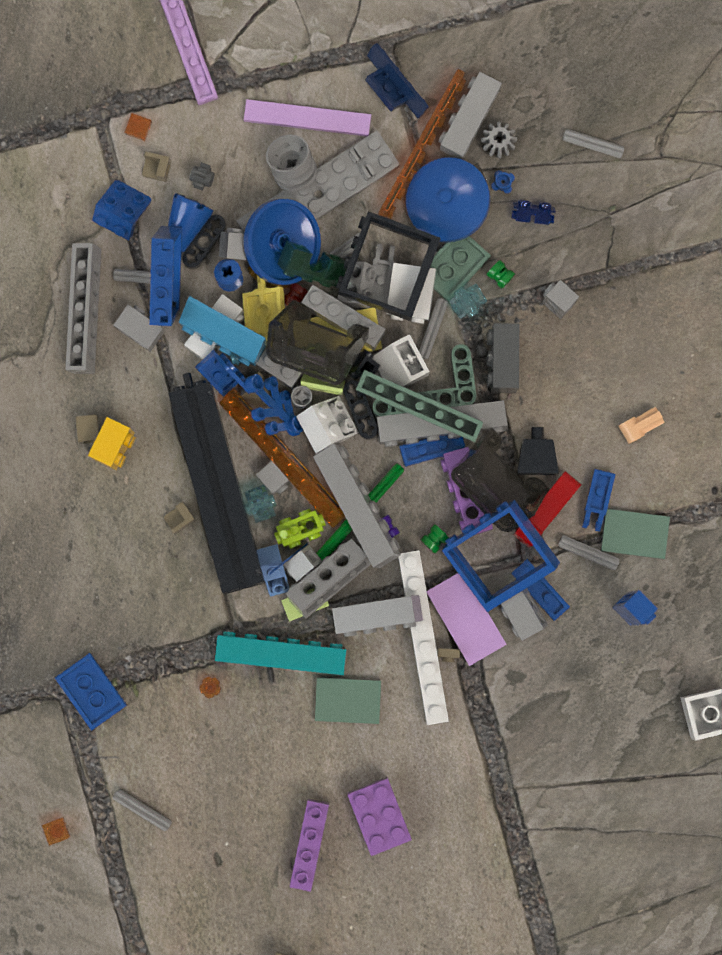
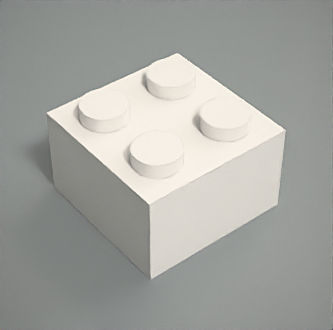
M722 687L680 697L691 740L696 741L722 734Z

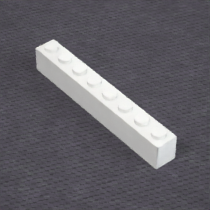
M420 551L400 553L401 556L398 557L404 595L405 597L419 595L423 621L416 622V626L410 627L426 724L432 725L449 722Z

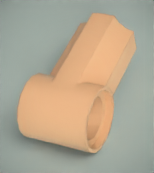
M655 407L636 418L633 417L619 425V428L628 444H631L645 436V433L662 425L664 420L661 413Z

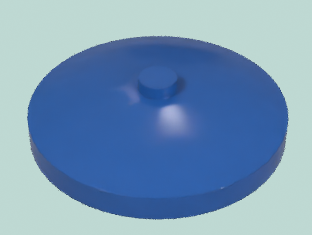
M441 158L431 161L419 169L408 186L406 193L408 216L418 230L440 237V242L463 240L476 232L487 217L490 208L488 184L481 172L465 160Z
M274 199L265 202L253 212L244 232V251L250 267L261 279L277 285L294 284L304 279L316 265L321 249V235L315 217L304 205L291 199Z

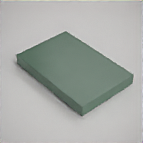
M470 236L460 241L446 242L435 254L430 267L436 269L434 290L449 303L488 261L491 255Z
M607 509L604 517L601 551L665 559L670 517Z
M317 678L315 721L379 724L381 681Z

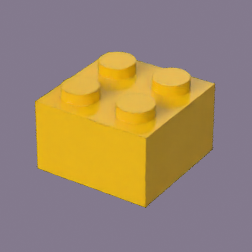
M107 417L88 456L114 470H117L118 467L121 468L126 460L124 454L127 448L131 449L135 442V432L131 428Z

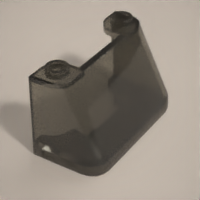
M295 300L291 301L269 323L266 347L268 358L274 363L329 384H341L346 379L369 336V328L360 324H353L348 329L346 335L311 322L309 308L303 303Z
M490 428L454 467L451 472V478L484 514L488 512L493 514L497 511L496 508L503 502L510 503L515 500L527 518L530 519L536 514L549 488L542 480L536 477L528 478L523 482L496 453L502 445V439L493 428ZM510 513L493 523L503 532L513 531L519 526Z

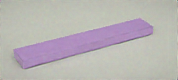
M160 0L198 105L200 106L218 99L183 0Z
M246 99L244 122L366 137L369 136L371 114Z

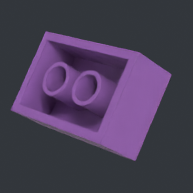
M388 777L347 793L371 856L412 840Z

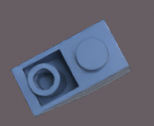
M278 544L257 549L261 570L270 597L288 592L290 587L284 565L269 575L274 568L283 562Z

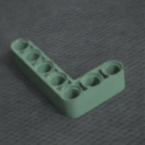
M459 344L451 352L455 388L417 392L418 394L441 403L439 400L440 396L448 395L451 398V403L445 405L448 407L474 404L476 388L471 352L466 345ZM459 350L464 351L466 358L458 360L455 357V352ZM461 371L467 372L469 379L461 381L458 378V373ZM463 392H468L471 394L472 400L464 402L460 395ZM376 399L373 403L372 411L376 417L407 413L386 404L388 410L385 413H379L376 410V406L384 402Z

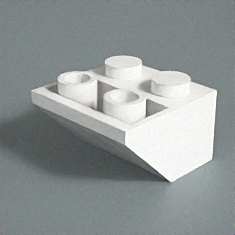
M410 334L390 344L372 358L381 365L378 371L382 378L402 387H407L429 375V370Z
M340 396L312 405L296 416L316 454L333 443L339 444L359 433Z

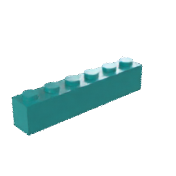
M224 631L223 636L218 635L215 661L344 675L347 649H342L343 645L330 643L329 648L321 647V642L309 641L308 645H302L300 640L287 639V643L278 642V637L266 636V640H257V635L245 634L244 638L236 637V633Z

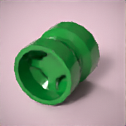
M501 260L486 274L488 278L494 279L497 282V286L500 289H503L516 275L512 270H508L505 267V263Z
M434 524L430 528L431 533L424 535L420 541L436 554L440 549L441 543H446L445 541L449 537Z

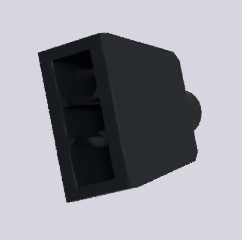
M531 427V439H523L521 442L516 475H558L559 469L553 439H544V427Z

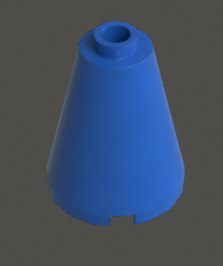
M175 193L168 226L182 227V252H185L211 217L214 210Z

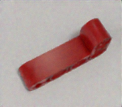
M566 471L527 516L540 535L543 534L544 530L582 485ZM518 527L513 535L528 548H531L533 546L522 529Z

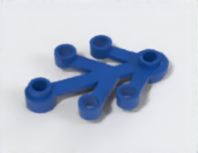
M258 374L247 377L244 382L245 389L248 392L256 393L270 407L269 409H263L262 407L253 409L251 412L253 420L258 422L265 418L279 417L283 423L275 421L266 423L265 431L268 435H274L280 431H287L291 436L299 435L303 428L294 415L290 392L287 390L279 392L278 381L273 376L266 378L264 382ZM264 386L267 390L271 391L272 397L263 389Z

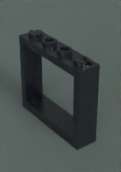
M368 211L367 216H362L358 228L361 229L359 237L354 236L350 247L354 249L352 257L347 255L343 268L347 270L344 277H339L336 288H339L338 295L411 321L441 238ZM370 224L429 245L405 310L347 289Z

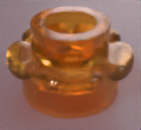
M210 677L204 678L200 685V692L206 698H213L215 695H218L221 691L219 680Z

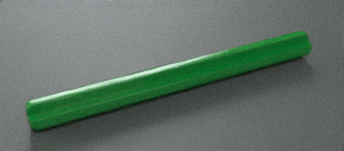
M396 463L368 494L371 501L377 503L403 474L404 468ZM347 519L316 553L322 561L327 556H330L352 531Z

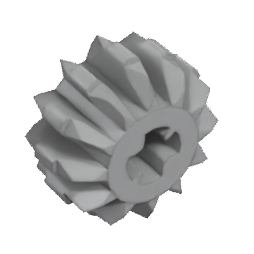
M497 122L496 128L493 124H489V130L483 131L485 137L481 138V143L486 144L483 147L484 151L491 149L490 157L494 155V152L497 153V158H501L502 152L505 156H509V150L515 149L513 143L517 142V137L513 136L515 133L514 129L508 131V123L504 125V128L501 127V122ZM496 137H501L502 143H497Z

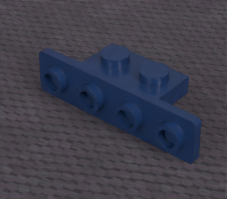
M374 44L367 57L378 70L368 75L365 81L390 112L406 104L418 119L421 118L429 106L379 44Z

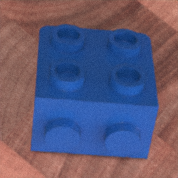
M115 180L97 202L92 221L129 241L133 236L137 220L150 205L151 198L127 184Z
M212 350L195 366L223 397L238 383L248 394L251 393L244 387L246 380L244 375L223 353L219 355L215 350Z

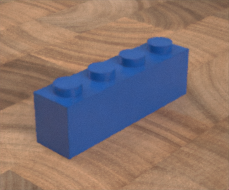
M640 590L627 592L612 607L630 626L648 625L656 617L654 613L658 610Z

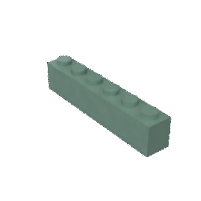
M364 370L356 388L357 391L473 442L476 441L484 423Z

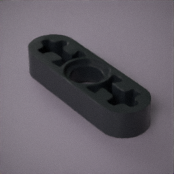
M212 215L184 252L182 260L188 269L194 270L200 267L219 240L221 232L225 231L226 223L222 216ZM219 220L221 228H215L213 235L216 236L213 238L210 233L205 231L208 229L210 232L213 229L211 223ZM201 237H208L210 239L208 247L202 248L198 245ZM194 246L200 252H204L203 255H201L198 252V254L195 257L197 262H191V264H189V260L187 257H192L196 253V250L193 249Z
M355 380L348 381L344 386V395L356 427L363 439L371 440L377 435L378 427L366 395L357 391L358 399L362 396L364 400H357L351 404L350 401H353L354 397L352 393L348 394L347 391L350 390V385L357 388L359 382ZM359 404H363L367 408V412L363 416L356 415L354 411L355 407ZM370 416L371 420H367L369 427H374L372 435L362 432L365 429V425L363 422L359 424L358 420H364Z

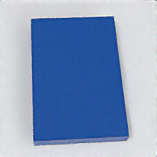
M91 653L55 677L91 731L127 706Z

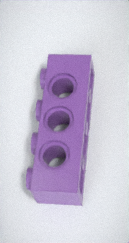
M468 447L443 454V460H440L443 472H448L450 480L446 481L449 492H454L456 500L453 501L455 512H460L462 521H459L461 532L469 524L476 525L479 523V519L488 513ZM456 467H462L465 470L463 478H457L454 475L453 471ZM463 487L469 488L472 492L471 497L467 499L461 497L460 489ZM472 507L477 510V518L470 519L467 517L466 510ZM492 524L484 528L477 534L492 530Z
M308 799L290 882L291 888L311 892L329 807L327 802Z

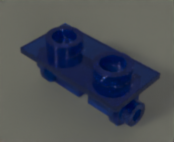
M518 200V203L513 202V208H517V211H512L511 219H515L517 222L530 223L531 215H535L534 223L549 225V223H554V215H551V213H556L555 207H551L552 204L540 202L539 205H532L530 201Z

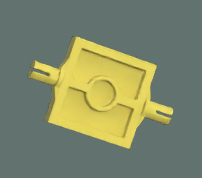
M256 276L258 288L252 292L242 294L245 327L266 338L267 348L272 347L270 334L276 331L287 330L284 291L282 287L266 288V281Z

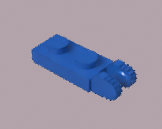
M594 469L584 509L585 514L582 528L587 529L589 526L592 512L599 514L595 522V531L600 532L615 479L614 473Z

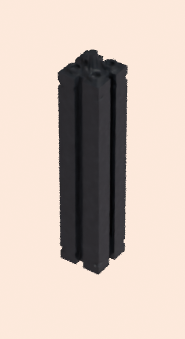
M191 373L183 374L185 386L175 387L172 389L173 392L168 394L221 591L223 594H229L265 584L257 547L213 386L210 382L206 383V380L193 383Z

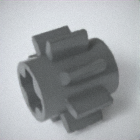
M201 162L200 166L192 168L189 180L193 181L192 185H194V188L203 191L204 186L211 187L215 173L211 172L212 168H210V165Z

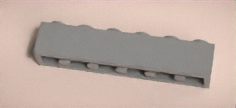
M504 400L450 407L484 422L478 435H482V431L490 430L491 434L501 433L508 426ZM409 413L377 417L380 445L385 444V447L398 446L397 442L406 441V445L419 443L418 440L427 439V442L440 440L439 436L448 435V439L461 437Z
M333 443L313 456L372 567L381 568L401 556L399 552L400 546L397 540L389 534L390 528L387 522L381 519L378 514L380 512L379 507L374 501H371L368 495L370 493L368 487L364 482L361 483L357 467L350 463L348 459L350 455L344 446Z

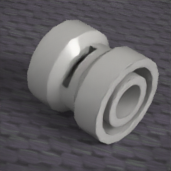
M297 386L291 394L292 403L298 409L308 408L313 401L312 392L306 386Z

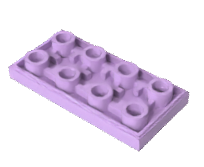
M459 573L427 591L430 600L469 666L507 645L489 613L484 609Z

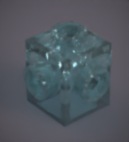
M474 284L467 289L463 286L453 293L455 296L449 301L452 310L458 315L459 319H462L466 316L472 318L480 312L479 309L487 302V299L478 285Z
M265 485L244 492L248 504H245L248 516L253 515L256 523L276 516L273 507L277 506L273 494L268 496Z

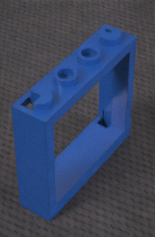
M161 226L152 237L149 325L172 326L180 311L182 227ZM172 302H176V307H172Z
M515 500L510 503L503 502L496 508L497 511L493 514L486 513L479 519L480 522L476 525L471 523L462 530L463 533L459 536L454 534L445 541L447 544L442 549V552L487 612L555 571L560 563ZM510 513L545 562L494 594H491L457 546Z

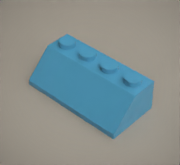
M191 296L187 299L179 320V324L183 326L182 331L191 336L194 333L201 336L200 340L209 346L212 344L219 346V351L227 356L233 354L239 357L237 361L247 367L250 364L256 365L267 346L265 337Z

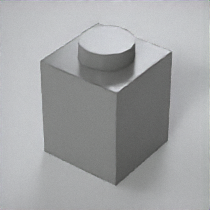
M273 461L256 474L273 496L276 493L281 495L289 487L287 485L289 483L288 478Z
M308 545L287 561L284 567L287 569L289 576L297 582L317 567L322 560Z

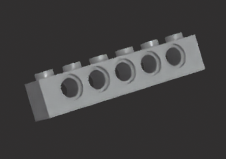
M72 243L65 370L74 374H95L101 248L93 243Z

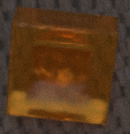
M132 113L124 132L125 135L145 141L152 120Z
M64 817L42 825L49 846L70 838Z

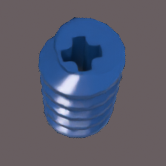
M224 259L215 266L214 276L222 290L230 292L242 286L243 274L235 260Z

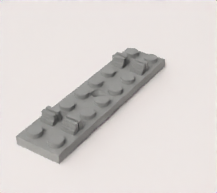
M375 131L319 167L315 180L304 190L296 192L283 190L268 201L274 199L297 201L304 205L313 214L315 219L318 220L399 168L400 164L379 132ZM316 191L323 193L320 198L315 197L314 194ZM257 208L237 220V224L241 229H244V232L249 218Z

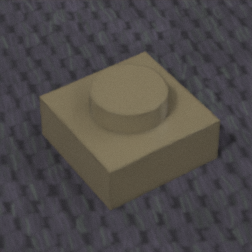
M438 648L437 656L442 657L443 662H454L455 658H460V650Z

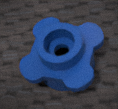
M500 170L496 171L494 174L495 181L491 185L494 191H504L506 194L512 191L511 184L515 180L514 175Z

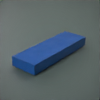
M448 435L439 436L440 440L427 442V439L419 440V443L399 446L404 466L408 467L443 457V454L466 448L463 437L448 439Z
M526 559L511 574L515 579H518L535 567ZM544 577L527 587L532 598L553 621L570 608Z

